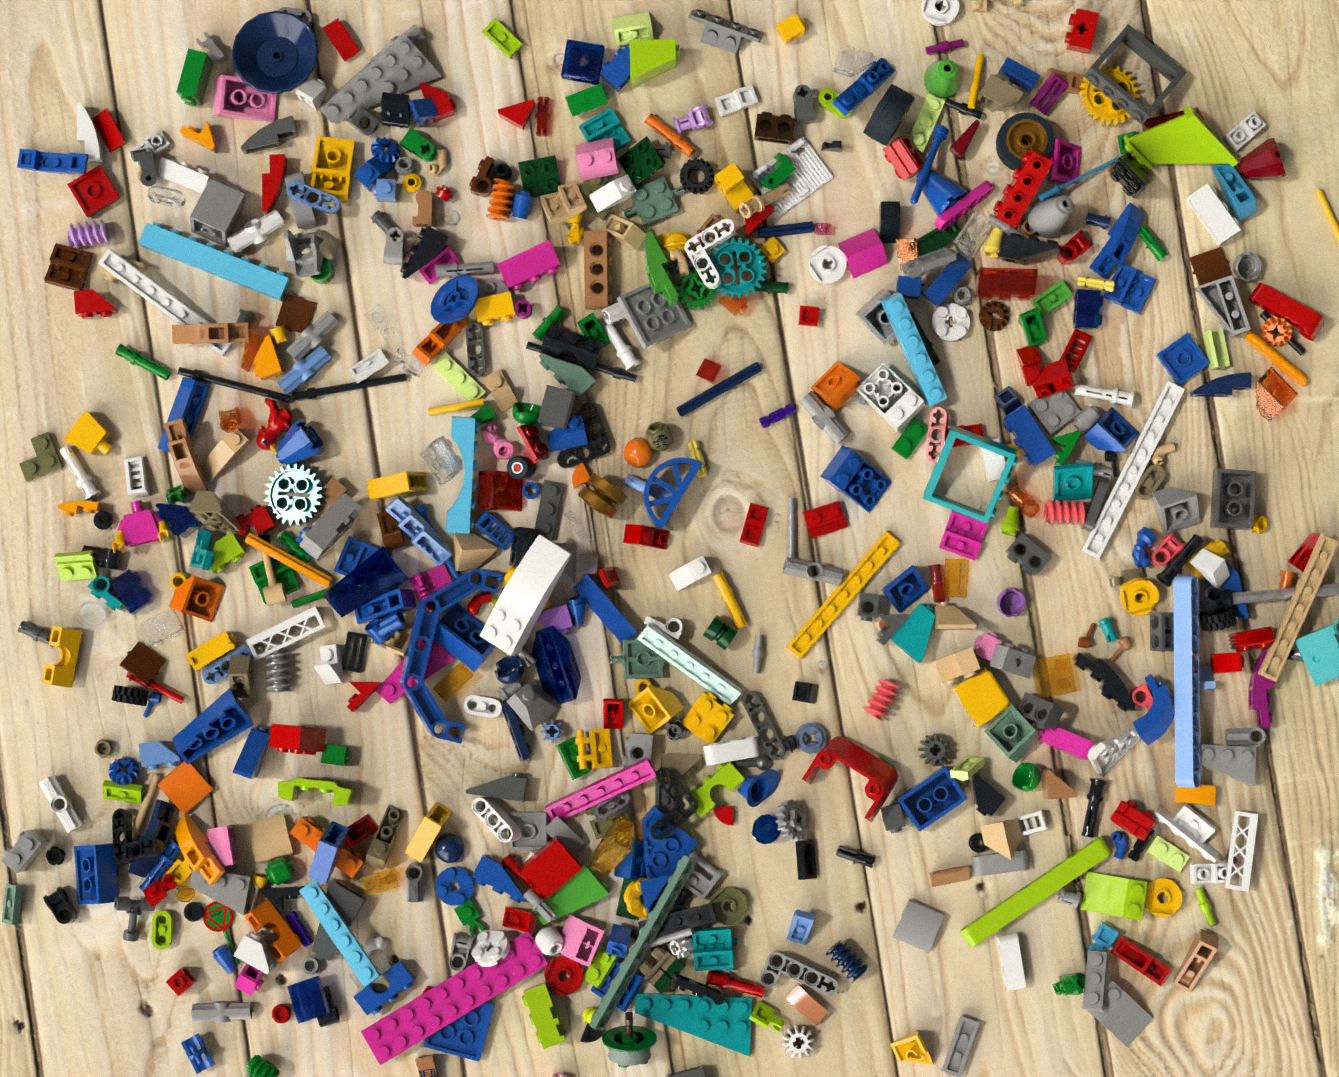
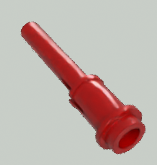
M129 672L126 675L129 681L133 680L145 688L150 687L180 704L185 699V697L152 679L148 684H145Z
M507 855L501 862L504 864L503 867H507L517 879L520 877L533 889L535 885L531 881L527 882L522 877L521 865L514 859L515 856Z

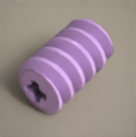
M100 220L99 226H97L95 221H92L91 227L86 221L83 228L80 222L77 223V228H74L73 224L70 223L68 241L71 248L74 244L76 247H80L81 243L83 246H88L89 242L91 245H95L96 241L99 244H103L104 240L106 243H110L108 225L104 224L103 220Z

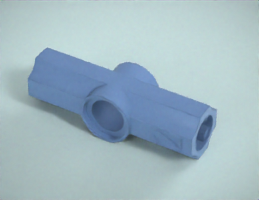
M319 346L308 357L302 358L294 364L292 370L277 383L289 395L302 383L311 380L317 374V371L332 358L322 346Z

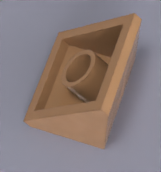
M1045 768L1041 770L1043 799L1077 797L1078 793L1053 772Z

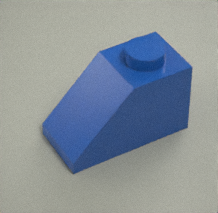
M373 157L366 161L354 175L370 192L377 179H383L395 168V163H384Z
M582 415L569 418L567 429L554 428L548 435L551 452L588 444Z

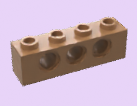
M584 231L585 310L604 309L608 307V304H612V293H608V285H612V276L608 274V266H611V255H608L607 248L611 247V236H607V231ZM596 247L603 249V253L599 256L592 253ZM596 266L603 268V272L599 275L593 273V268ZM595 285H601L604 289L601 293L597 294L593 291Z

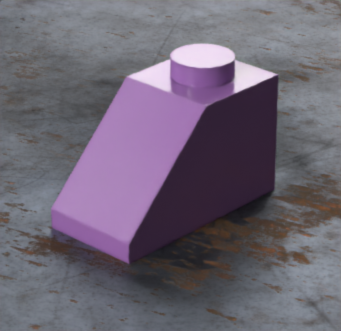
M567 604L542 611L537 620L538 623L554 632L559 631V635L570 632V628L573 627Z

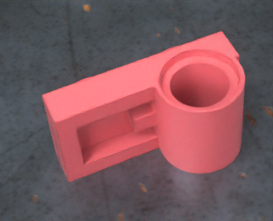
M1141 684L1131 691L1130 696L1134 705H1145L1147 711H1149L1153 704V694L1149 686ZM1138 691L1144 694L1142 702H1138L1135 699Z

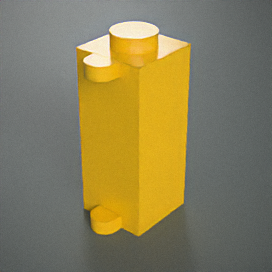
M224 631L185 655L193 669L200 671L206 665L237 648L236 643H238V640L233 633Z

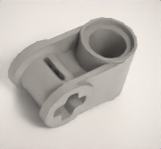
M393 227L387 232L383 256L384 264L403 265L405 235L397 227ZM395 233H398L400 238H397V240L394 241L391 236H394Z
M456 932L454 933L449 958V966L452 970L461 971L466 967L474 936L465 937L458 935ZM455 957L463 959L462 967L454 966L453 960Z

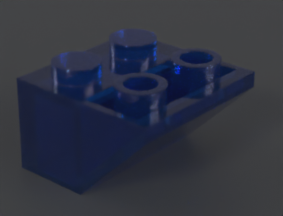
M162 503L155 505L158 508L157 514L163 521L165 520L170 524L168 528L175 536L187 538L204 525L201 521L195 519V516L189 511L190 508L186 506Z

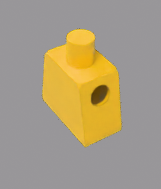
M86 410L63 438L68 443L92 455H95L98 450L108 455L113 448L106 441L110 433Z

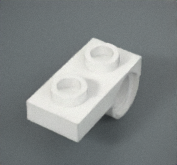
M649 616L644 621V624L648 625V623H651L673 640H679L681 636L682 623L677 618L669 619L666 624ZM671 622L679 624L680 628L677 632L669 631L668 625Z

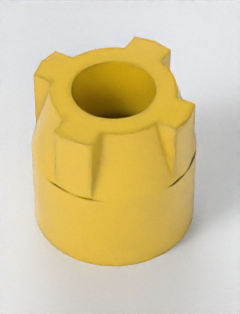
M284 325L269 329L274 344L288 340Z

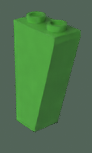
M584 863L582 869L547 899L544 898L547 901L546 904L556 914L554 920L609 895L608 889L610 887L603 879L600 881L595 876L597 872L590 864L587 866ZM534 907L531 909L543 925L549 923L539 912L534 911Z

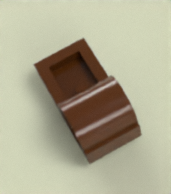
M486 156L485 160L482 159L477 168L479 172L476 177L473 176L469 184L472 194L488 197L493 191L491 181L488 179L495 164L493 158ZM481 183L489 185L485 191H480L478 187Z
M387 511L376 514L386 550L390 551L406 546L402 530L398 527L399 522Z

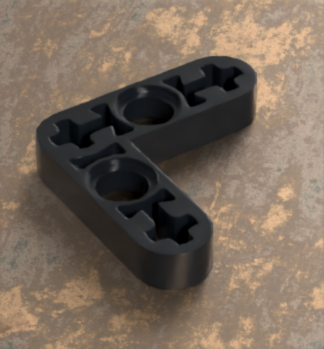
M585 402L580 407V414L582 415L590 441L586 445L573 447L559 453L557 463L564 469L604 456L610 451V443L598 410L591 402ZM586 406L594 409L591 412L593 418L597 416L598 420L586 423V420H590L588 414L583 413L586 410ZM592 424H598L601 427L598 434L590 432ZM604 435V438H601L602 443L607 444L604 452L596 449L599 446L597 439L593 441L592 438ZM581 448L588 449L589 456L583 459L578 456V451ZM575 451L577 462H574V458L569 460L568 465L560 462L563 459V455L571 457L573 456L571 452Z
M666 767L658 769L655 778L676 806L652 825L650 833L657 840L667 837L692 816L698 808V803L674 773ZM661 771L669 773L667 777L670 781L673 778L676 780L668 789L665 787L668 784L666 780L661 781L659 779ZM675 785L680 786L682 789V794L678 797L673 796L671 793V788ZM685 793L688 795L685 798L687 802L694 803L692 811L684 809L686 805L683 801L680 804L677 802V800L683 798ZM671 813L679 815L680 820L677 824L669 822L668 818ZM665 819L667 825L672 827V829L668 831V828L666 827L662 831L663 836H656L654 834L656 831L655 827H662L664 823H662L661 821Z
M119 808L114 812L112 816L113 859L115 862L129 864L157 856L162 852L164 844L159 838L148 837L133 842L132 814L130 811ZM122 832H125V838L120 841V835ZM138 846H140L141 851L138 855H136V849Z

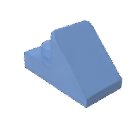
M796 910L791 921L787 939L805 945L815 915Z

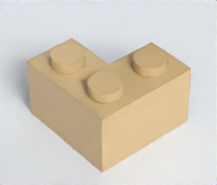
M972 647L932 661L940 683L945 682L946 685L956 682V677L963 675L964 678L976 675V670L981 669Z

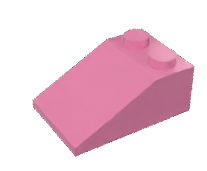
M221 75L216 78L213 116L274 122L277 94L257 91L244 83L239 77Z

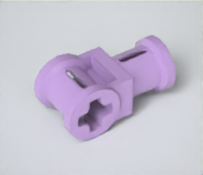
M698 106L688 111L687 116L678 119L673 118L677 133L681 134V131L690 128L696 130L712 125L713 120H710L707 112L708 106Z

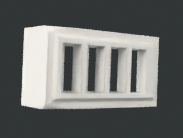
M138 456L124 459L128 496L131 499L150 496L144 457ZM132 465H140V467L130 469V466ZM140 472L138 475H131L132 473ZM141 480L139 483H133V481Z
M1044 810L1015 817L1018 818L1022 836L1049 828ZM1035 816H1039L1041 822L1040 827H1038ZM1028 818L1032 820L1033 829L1030 828ZM1020 820H1023L1026 831H1023Z

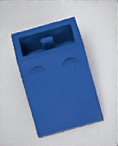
M845 446L839 449L820 476L832 487L869 513L891 484L888 478L852 449Z

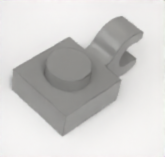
M204 32L207 40L201 42L197 38L196 42L200 47H207L210 50L208 54L214 62L218 60L223 64L227 60L226 57L212 41L210 35Z

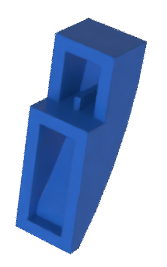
M959 252L956 255L957 260L950 262L923 294L936 307L942 303L973 265Z

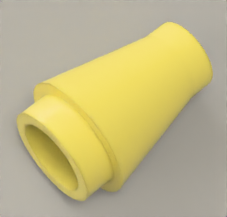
M993 228L983 247L984 255L998 258L1002 245L1003 230Z

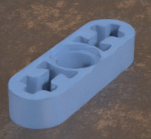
M293 181L287 186L288 196L295 201L328 214H335L340 209L339 200L333 195L297 181ZM298 186L299 191L303 193L307 189L304 199H301L303 196L300 193L293 195L291 188L295 189ZM309 194H318V201L315 203L309 202ZM322 196L325 197L324 201L328 203L333 200L336 207L328 209V205L325 203L319 206L322 202Z
M240 645L206 665L202 669L203 680L207 684H215L227 677L229 668H224L222 665L225 661H230L231 655L239 656L244 652L251 657L252 661L254 656L249 646ZM208 672L214 673V676L211 677L208 675Z

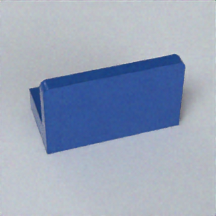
M1008 57L998 72V75L1002 76L1005 80L1019 86L1028 93H1031L1040 77L1039 74Z
M619 838L614 876L634 880L644 878L645 857L643 841Z

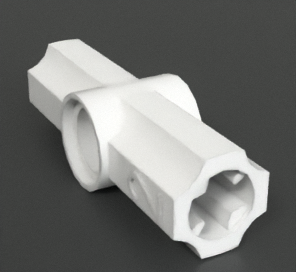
M275 209L260 219L248 221L243 229L229 236L227 241L233 251L237 253L252 243L258 244L263 242L269 233L285 224Z
M55 775L42 780L39 785L49 800L51 809L57 814L66 832L70 833L82 826L83 823L74 810L71 799L66 796ZM59 799H63L65 802L63 809H59L57 806Z

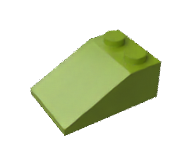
M1086 871L1081 910L1142 921L1148 882Z

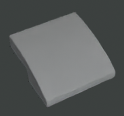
M909 899L893 934V938L929 953L945 914Z

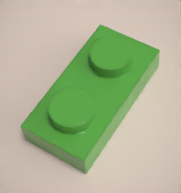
M1062 279L1033 299L1031 304L1034 308L1037 307L1042 318L1072 297L1073 293Z

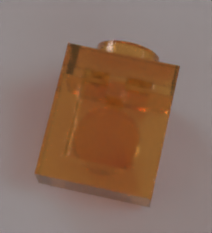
M727 294L725 298L722 296L718 300V303L734 316L738 313L742 315L748 307L746 305L748 299L742 296L741 300H739L738 296L734 295L733 300H731L730 294Z

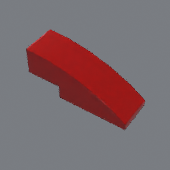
M270 154V173H262V211L265 215L273 210L283 189L284 176H286L287 157L285 154Z
M1122 936L1111 950L1112 954L1161 987L1172 973L1171 969Z

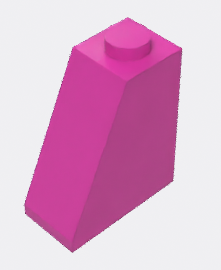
M1056 727L1055 731L1047 728L1046 731L1039 729L1037 735L1040 736L1038 741L1080 760H1087L1088 752L1094 742L1059 727Z

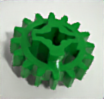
M689 269V274L682 276L683 280H677V283L680 284V286H677L678 291H680L678 298H682L680 304L687 303V309L693 306L694 311H696L697 306H700L703 310L704 304L711 305L709 299H715L712 293H716L717 289H709L703 282L697 280V278H700L697 270L693 273ZM689 280V287L683 290L684 284ZM694 285H695L697 288H701V289L699 290V296H698V294L696 293V291H692ZM709 290L708 296L703 299V292ZM687 297L694 298L696 302L689 300Z

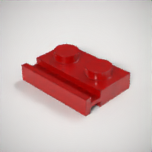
M840 501L803 512L811 539L848 527Z

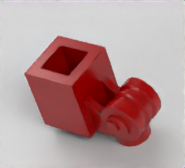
M259 504L251 508V513L246 516L241 514L236 517L241 530L235 532L244 536L249 533L250 526H254L258 535H261L278 526L272 515H270V511L266 508L267 506Z

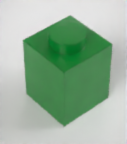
M325 744L321 763L346 766V762H350L351 751H348V746Z

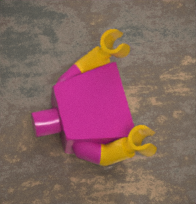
M142 500L130 503L132 513L123 516V520L120 521L116 532L115 541L111 546L114 553H116L117 548H120L121 552L124 553V544L126 547H133L159 540L164 544V538L168 537L171 541L172 537L169 534L167 521L153 510H144Z

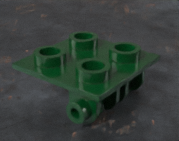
M648 136L618 158L634 187L638 184L642 185L643 181L650 178L651 174L654 175L655 171L663 168L666 163L662 157L658 156Z
M555 155L518 162L524 191L531 192L533 197L558 192V186L561 185Z

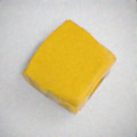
M987 667L951 689L952 692H957L964 709L976 722L974 724L975 728L989 721L1011 705L1007 695Z

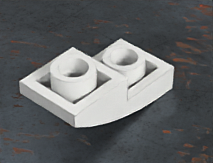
M1253 111L1227 133L1223 139L1236 152L1267 124Z
M158 129L144 138L141 144L130 151L149 147L154 159L167 149L170 143ZM134 162V164H135V165L138 167V169H139L138 162Z
M1228 863L1190 864L1191 884L1225 883Z

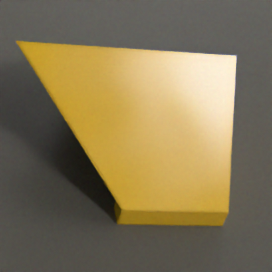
M917 1030L890 1044L898 1061L903 1060L934 1065Z

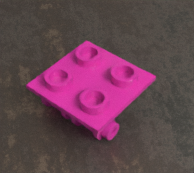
M443 563L422 573H417L410 577L409 580L420 602L423 597L451 581V578ZM431 601L427 602L426 610H433V603Z

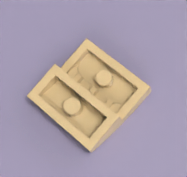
M576 182L558 186V192L540 196V203L550 225L571 219L587 209V205Z
M284 814L246 823L256 864L294 854Z

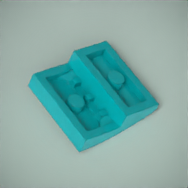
M612 108L579 125L587 142L613 137L616 152L631 144L630 138Z
M731 926L694 929L695 934L692 935L695 971L734 969Z

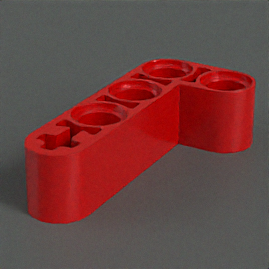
M1259 282L1248 298L1257 307L1276 317H1282L1287 320L1290 325L1299 329V333L1310 341H1314L1324 326V318L1319 313Z

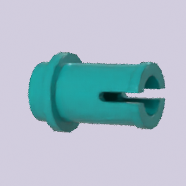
M1110 617L1099 620L1100 625H1098L1102 628L1107 643L1119 638L1113 627V620H1110Z

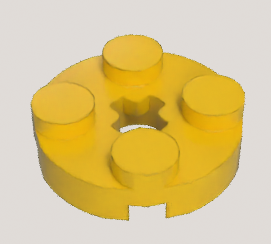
M1138 577L1122 584L1119 599L1126 611L1132 613V615L1140 616L1149 613L1153 609L1152 607L1159 600V592L1149 578ZM1138 593L1144 594L1140 600L1135 598Z
M639 878V880L631 882L624 893V902H626L628 912L641 918L648 917L649 915L646 912L644 901L641 903L642 900L640 899V895H642L640 881L648 880L647 878Z
M1157 878L1147 883L1144 902L1146 910L1158 917H1169L1178 911L1182 904V892L1176 883L1166 878ZM1161 892H1164V895L1167 896V900H1164L1163 903H1160V900L1157 899Z

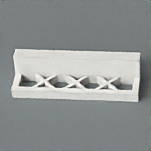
M315 606L247 639L246 642L255 661L325 628L326 626L320 616L319 608ZM316 616L320 626L313 629L306 627L308 620ZM300 626L302 630L299 636L289 635L291 628ZM278 634L285 636L282 644L275 645L271 643L274 636ZM287 637L293 638L286 642ZM260 643L268 644L265 652L258 655L254 646Z
M1234 811L1225 888L1249 892L1258 814ZM1239 815L1247 816L1244 829H1241L1238 825ZM1240 834H1243L1244 845L1239 849L1235 839ZM1240 853L1242 861L1241 866L1237 868L1233 863V857ZM1237 872L1240 875L1238 886L1230 885L1231 876Z

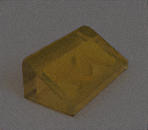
M945 559L943 597H967L968 560Z
M460 662L433 689L447 702L474 675Z

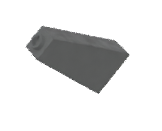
M333 879L329 883L327 896L350 928L366 898ZM319 922L312 952L316 953L315 957L324 962L326 960L330 961L338 948Z

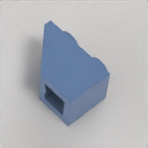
M162 741L138 744L141 766H147L148 770L158 769L159 764L165 763L167 767L177 766L178 761H183L176 751Z

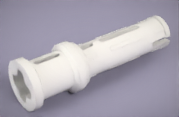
M601 319L599 323L616 348L617 357L621 358L625 364L626 371L637 367L641 361L637 360L631 351L632 347L626 345L614 324L608 325Z
M1076 383L1074 395L1110 401L1112 405L1117 403L1131 408L1134 391H1120L1118 388L1110 390ZM1086 390H1087V391L1098 392V393H1102V394L1090 393V392H1086Z
M71 446L63 447L59 452L77 480L76 485L78 488H81L85 495V501L98 497L101 494L100 490L96 489L92 482V477L84 471Z

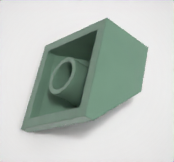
M1012 704L984 731L1005 755L1016 763L1030 750L1037 734V730Z

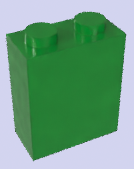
M189 48L176 93L180 96L181 100L185 101L184 104L195 107L196 104L202 106L213 61L207 53Z

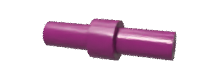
M963 39L948 42V40L942 41L940 44L925 47L926 54L950 52V49L964 47Z

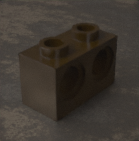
M770 112L757 114L754 140L787 145L792 144L795 118H791L790 115L781 114L780 117L772 116L773 114ZM766 122L771 127L768 130H763L760 125ZM781 125H787L789 127V131L783 133L779 130V127Z

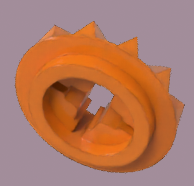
M1282 317L1267 319L1261 328L1262 337L1266 340V343L1271 344L1273 347L1283 346L1288 343L1292 336L1291 325ZM1277 327L1278 332H1280L1281 334H1278V336L1275 338L1274 333L1271 332V330L1273 331Z

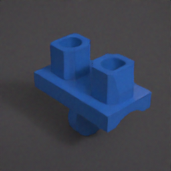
M199 1033L181 1042L197 1074L215 1065Z

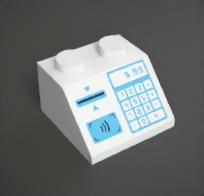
M254 931V933L245 934L233 956L268 975L275 969L272 954L268 949V941L259 932Z

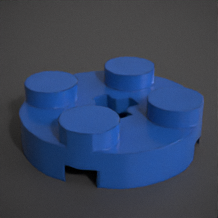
M462 867L447 868L436 879V894L442 902L448 905H461L469 900L473 894V878ZM455 881H458V886H460V889L452 891V887L449 886L450 882L454 883Z

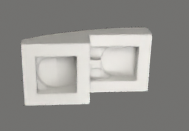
M752 85L736 89L732 93L714 99L720 117L738 112L758 103Z

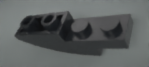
M1081 653L1074 655L1072 659L1075 661L1074 665L1082 671L1086 669L1091 673L1090 677L1097 682H1103L1099 687L1102 691L1101 695L1108 700L1114 699L1118 702L1116 706L1125 712L1135 709L1126 686L1108 664L1100 658H1096L1092 662Z

